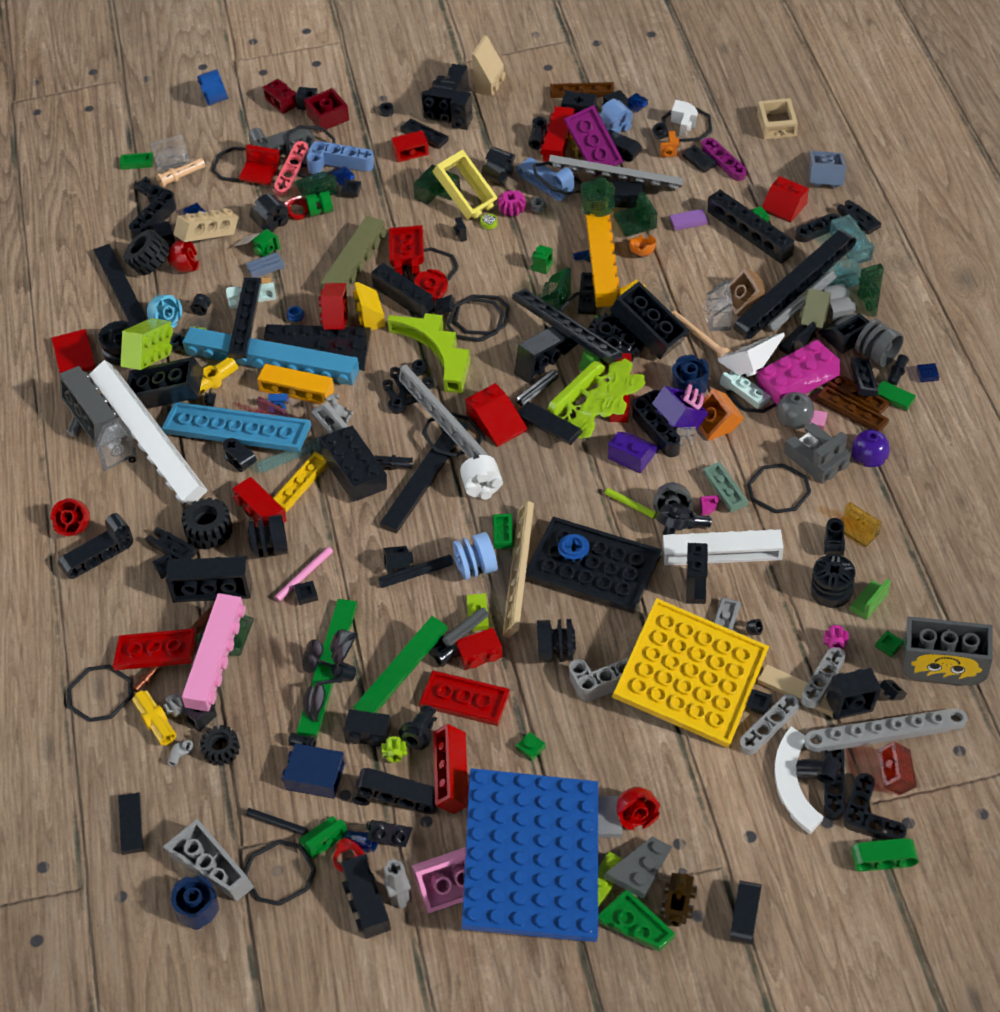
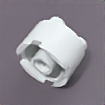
M479 455L477 459L469 458L460 468L466 493L472 497L487 500L503 485L497 463L491 456Z

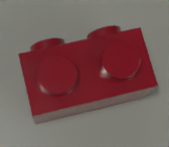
M276 79L263 86L265 100L282 114L297 107L296 92L291 90L280 79Z

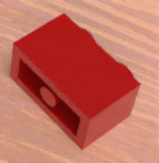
M423 130L391 138L392 150L397 162L429 155L428 142Z
M494 628L466 636L455 642L460 661L465 670L477 668L482 664L494 662L503 657L502 645Z

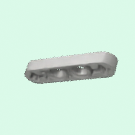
M833 647L825 654L803 690L801 702L805 707L816 708L829 689L832 676L838 674L844 664L846 655L842 649ZM837 657L835 662H832V658ZM828 668L831 669L833 672L825 673L822 669ZM814 682H822L825 686H816ZM812 692L815 693V697L810 699Z
M791 694L783 696L740 738V751L746 755H753L798 712V698ZM777 714L782 717V720L776 722L770 717ZM763 727L769 732L762 735L757 732V729ZM753 741V746H752V745L745 746L746 743L749 744V743H751V742Z

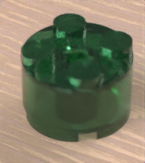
M599 177L597 180L581 184V209L586 215L590 216L591 213L595 214V217H603L613 211V208H615V188L606 178Z

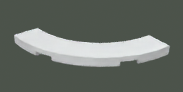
M791 726L784 735L777 750L774 770L775 784L780 800L790 813L791 818L811 835L823 821L824 816L810 805L800 789L796 774V764L805 746L806 736Z

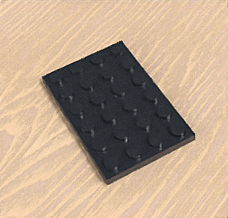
M553 516L526 568L525 579L635 614L660 560L662 549ZM570 534L581 535L589 542L588 555L584 556L582 560L576 559L574 562L572 559L566 560L564 556H560L558 550L559 541ZM575 544L571 548L573 552L576 551Z

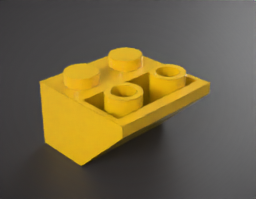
M355 282V290H352L354 300H357L354 303L356 313H360L358 315L359 324L364 327H371V330L386 327L377 291L359 282Z

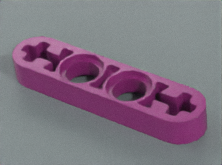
M713 138L703 139L702 151L714 159L723 171L736 181H742L746 178V167Z

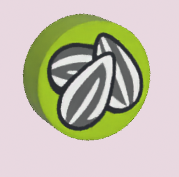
M485 214L480 219L482 228L487 230L494 229L498 224L497 217L494 214Z

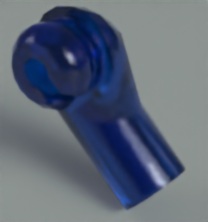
M589 250L573 253L575 261L585 260L591 263Z

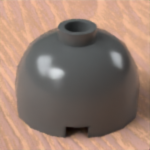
M790 392L784 395L778 403L777 419L783 426H792V429H801L808 426L814 417L812 400L802 392Z
M669 482L660 486L655 492L653 507L656 514H658L661 506L671 503H679L691 510L692 500L690 492L680 483Z

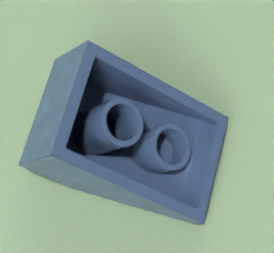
M809 150V182L814 186H822V184H829L830 187L844 186L846 163L843 153Z

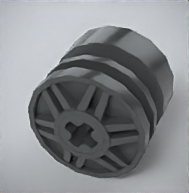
M873 319L861 331L856 341L855 349L863 354V356L870 357L871 361L879 366L885 367L898 355L904 342V336L893 328L889 329L888 325L882 323L879 319Z

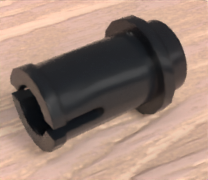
M292 732L289 736L288 744L294 746L296 743L316 747L317 740L312 735L307 737Z

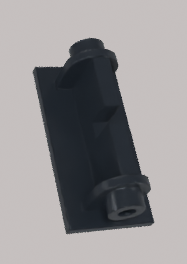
M376 820L367 821L365 826L366 830H369L366 840L400 847L407 846L413 827Z

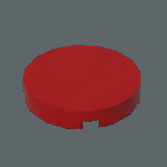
M435 269L419 272L413 282L432 294L433 300L443 297L448 289L446 276L441 271Z

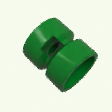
M329 191L320 192L318 196L316 194L306 195L310 217L320 215V212L324 214L333 212ZM318 201L320 203L319 207L316 206V202Z

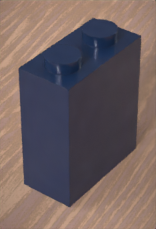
M295 743L293 751H290L288 754L287 769H283L281 776L285 789L334 799L346 764L344 752Z

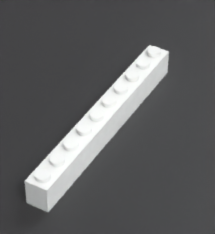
M105 360L101 362L89 374L93 380L91 383L95 384L98 390L102 392L100 394L101 397L104 396L107 402L111 404L110 409H113L116 415L120 416L119 421L125 427H128L130 436L135 440L137 439L139 442L137 444L138 447L148 454L147 459L157 466L156 471L163 478H166L167 486L171 490H175L177 493L175 495L176 498L183 504L192 505L193 501H198L208 490L117 369Z

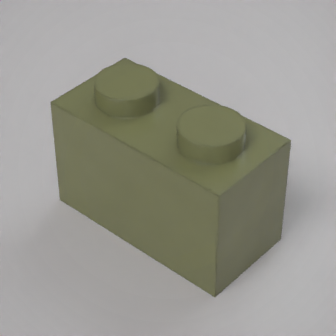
M809 289L808 292L805 291L803 302H806L805 308L801 309L799 320H802L801 324L809 325L815 322L816 327L824 328L832 293Z

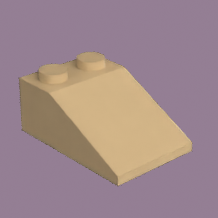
M484 35L472 53L474 92L493 96L495 91L498 90L501 81H504L505 72L503 63L488 36Z

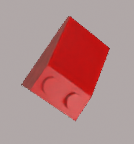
M496 383L465 399L466 414L472 418L475 424L496 447L528 431L527 426L507 394Z

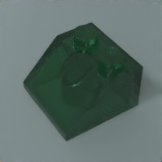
M567 267L552 275L549 281L545 282L543 292L538 295L539 298L557 310L560 309L571 295V268Z

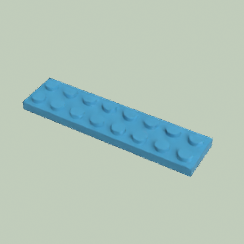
M178 402L173 404L161 429L165 434L220 442H224L228 438H235L243 445L300 452L311 428V421Z

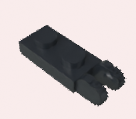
M849 199L845 201V206L840 204L836 207L841 216H845L867 235L881 228L879 220Z
M158 527L153 532L160 538L159 540L150 535L145 538L150 546L166 555L170 553L174 560L192 559L197 554L195 547Z

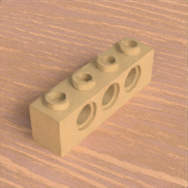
M228 208L177 216L173 235L183 242L234 235L239 216Z

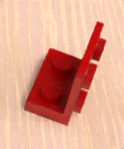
M247 144V161L240 173L239 180L271 185L280 166L279 150Z

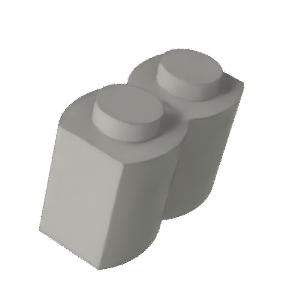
M843 283L827 286L822 290L832 293L828 308V315L831 321H836L845 315L853 314L856 310L854 301L850 299L849 289L845 288Z

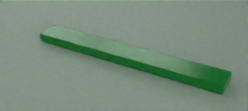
M337 600L324 641V651L320 658L321 660L334 664L331 658L333 653L330 651L332 638L338 630L350 631L358 606L357 601ZM318 663L311 686H315L316 682L335 679L331 673L332 668ZM334 683L323 685L326 695L318 716V722L308 718L303 709L296 730L297 734L307 737L312 735L313 738L317 739Z

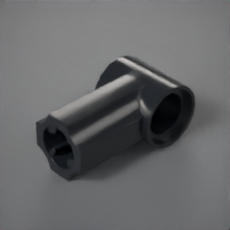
M542 116L535 117L532 121L533 127L528 145L535 150H539L541 145H543L544 134H547V120Z
M825 756L823 760L801 759L797 761L796 774L799 778L818 779L824 784L833 785L840 770L841 762L832 756Z

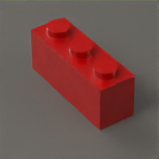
M252 477L247 478L232 488L234 493L233 500L236 505L242 506L247 516L253 517L258 526L259 517H262L264 525H268V519L271 515L282 514L284 523L287 521L285 510Z

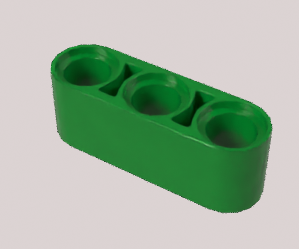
M910 838L861 842L851 847L855 870L860 872L908 868L915 866L919 862L914 840Z

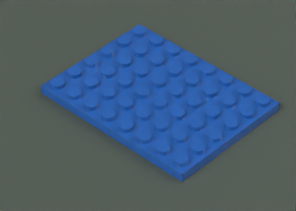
M470 768L461 929L597 942L598 781Z

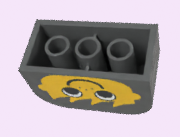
M908 616L904 632L903 671L908 677L920 681L957 685H976L987 679L993 660V625Z

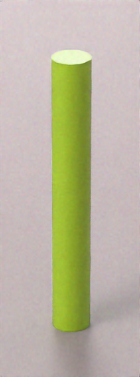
M610 488L606 489L605 495L652 519H655L657 516L656 511Z

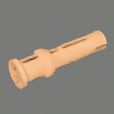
M199 158L177 169L170 168L163 174H156L157 181L164 188L171 182H178L179 178L205 168V162L202 158Z

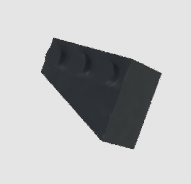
M367 853L341 862L345 877L342 886L345 894H350L352 900L348 901L352 914L357 913L358 919L355 922L359 933L363 931L366 939L391 930L390 920L375 883L376 879L371 872Z

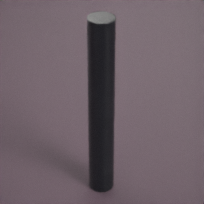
M248 808L246 811V816L300 835L307 833V827L252 808Z

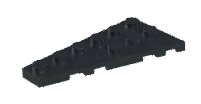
M266 324L264 341L358 358L359 370L365 371L371 327H345V329L323 330V326Z

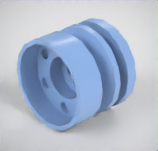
M486 532L473 535V545H470L466 537L462 539V545L459 540L453 541L455 563L465 581L471 578L470 571L474 578L478 577V567H480L484 574L498 570L495 552Z

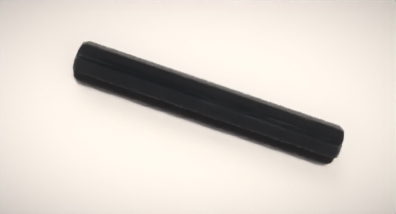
M448 554L378 578L381 588L452 566L453 558Z

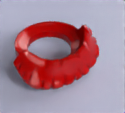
M295 196L284 202L288 207V216L291 219L301 220L308 215L307 203L302 196ZM295 204L300 205L305 211L301 215H296L292 213L291 206Z
M347 838L339 840L333 855V864L342 873L343 869L337 861L340 853L350 849L354 851V857L364 854L361 847H358L354 841L352 842V840Z

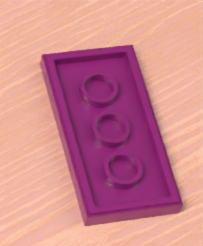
M594 105L564 119L585 161L612 166L623 164V159Z

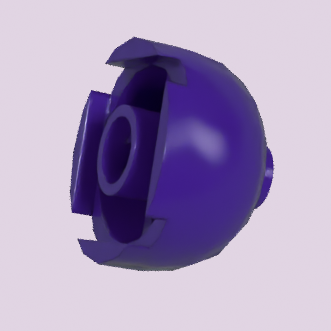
M877 430L862 431L855 437L851 447L853 459L857 463H864L865 467L883 465L890 453L888 439Z

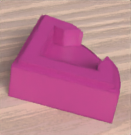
M719 495L700 497L701 515H708L716 510L719 504Z

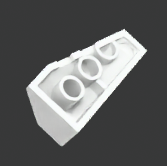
M784 332L768 336L751 345L739 348L740 350L735 351V354L734 351L717 358L718 362L737 375H755L757 370L766 364L785 336Z

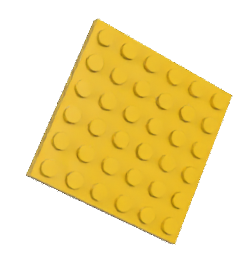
M656 598L612 698L729 748L769 646Z

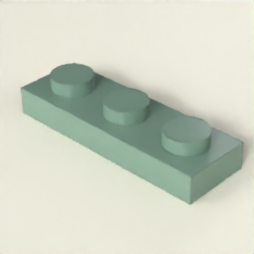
M720 462L703 468L704 476L731 513L748 506V500Z

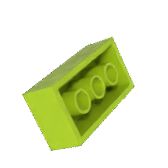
M150 318L123 330L120 367L142 370L168 357L172 351V345L170 344V337L173 333L171 321Z

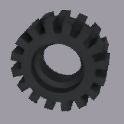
M220 725V729L213 726V731L210 729L206 730L207 734L203 733V739H200V747L204 759L209 764L212 762L214 766H217L218 762L220 766H224L223 762L226 761L229 764L231 763L230 759L234 761L236 759L235 754L238 755L240 749L235 731L231 730L228 726L224 729V725ZM219 741H226L228 743L221 750H214L212 748Z

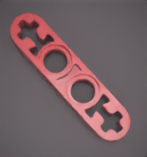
M298 141L294 144L274 184V192L278 196H285L289 192L308 153V145L305 142ZM303 148V150H301L300 156H299V155H298V149ZM292 159H295L299 163L297 165H292L290 161ZM290 172L293 176L287 178L283 174ZM284 182V188L280 190L279 187H281Z

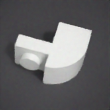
M675 100L670 122L681 125L679 136L686 137L687 131L690 132L692 127L696 128L697 109L688 102Z

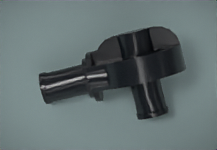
M679 503L661 506L656 517L658 522L665 525L663 535L675 534L676 529H691L694 526L710 528L712 523L710 516L696 515L693 510H689L688 507L682 506Z

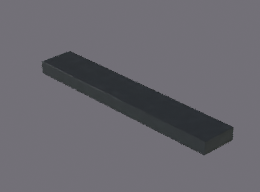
M244 277L228 351L229 358H247L262 284L261 278Z

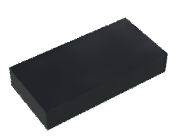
M696 145L682 152V157L703 173L716 166V161Z

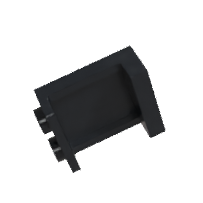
M688 543L686 603L706 604L708 544Z

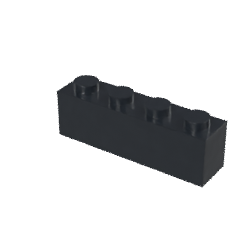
M382 263L371 272L372 283L375 289L417 317L424 318L425 313L430 314L434 311L432 294L385 263Z

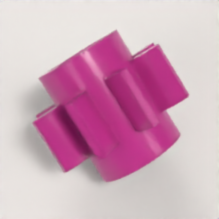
M833 625L828 628V631H824V645L829 644V648L837 647L843 649L844 645H848L849 633L844 631L842 626Z

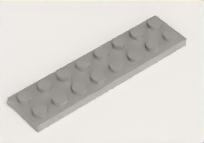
M550 155L549 162L553 164L552 166L558 169H562L565 166L575 172H580L582 169L587 174L596 175L599 172L604 177L613 178V175H616L619 179L626 181L633 178L636 182H643V184H646V181H650L652 185L662 187V184H667L671 189H679V187H683L684 183L683 178L555 155Z

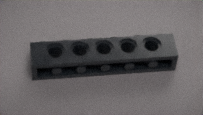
M721 189L708 197L707 212L774 260L782 264L793 256L794 240Z

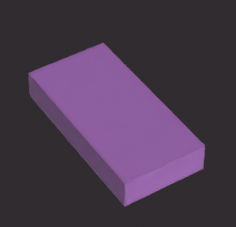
M703 209L670 215L674 231L707 225V218Z

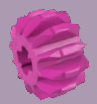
M505 190L504 193L500 194L497 206L500 213H504L505 216H519V213L524 212L526 200L523 193H519L518 190Z

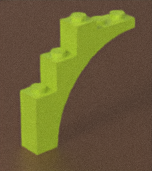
M426 313L424 318L389 315L388 328L390 333L401 334L423 343L441 361L444 369V392L462 394L470 365L469 349L456 348V332L443 331V316Z

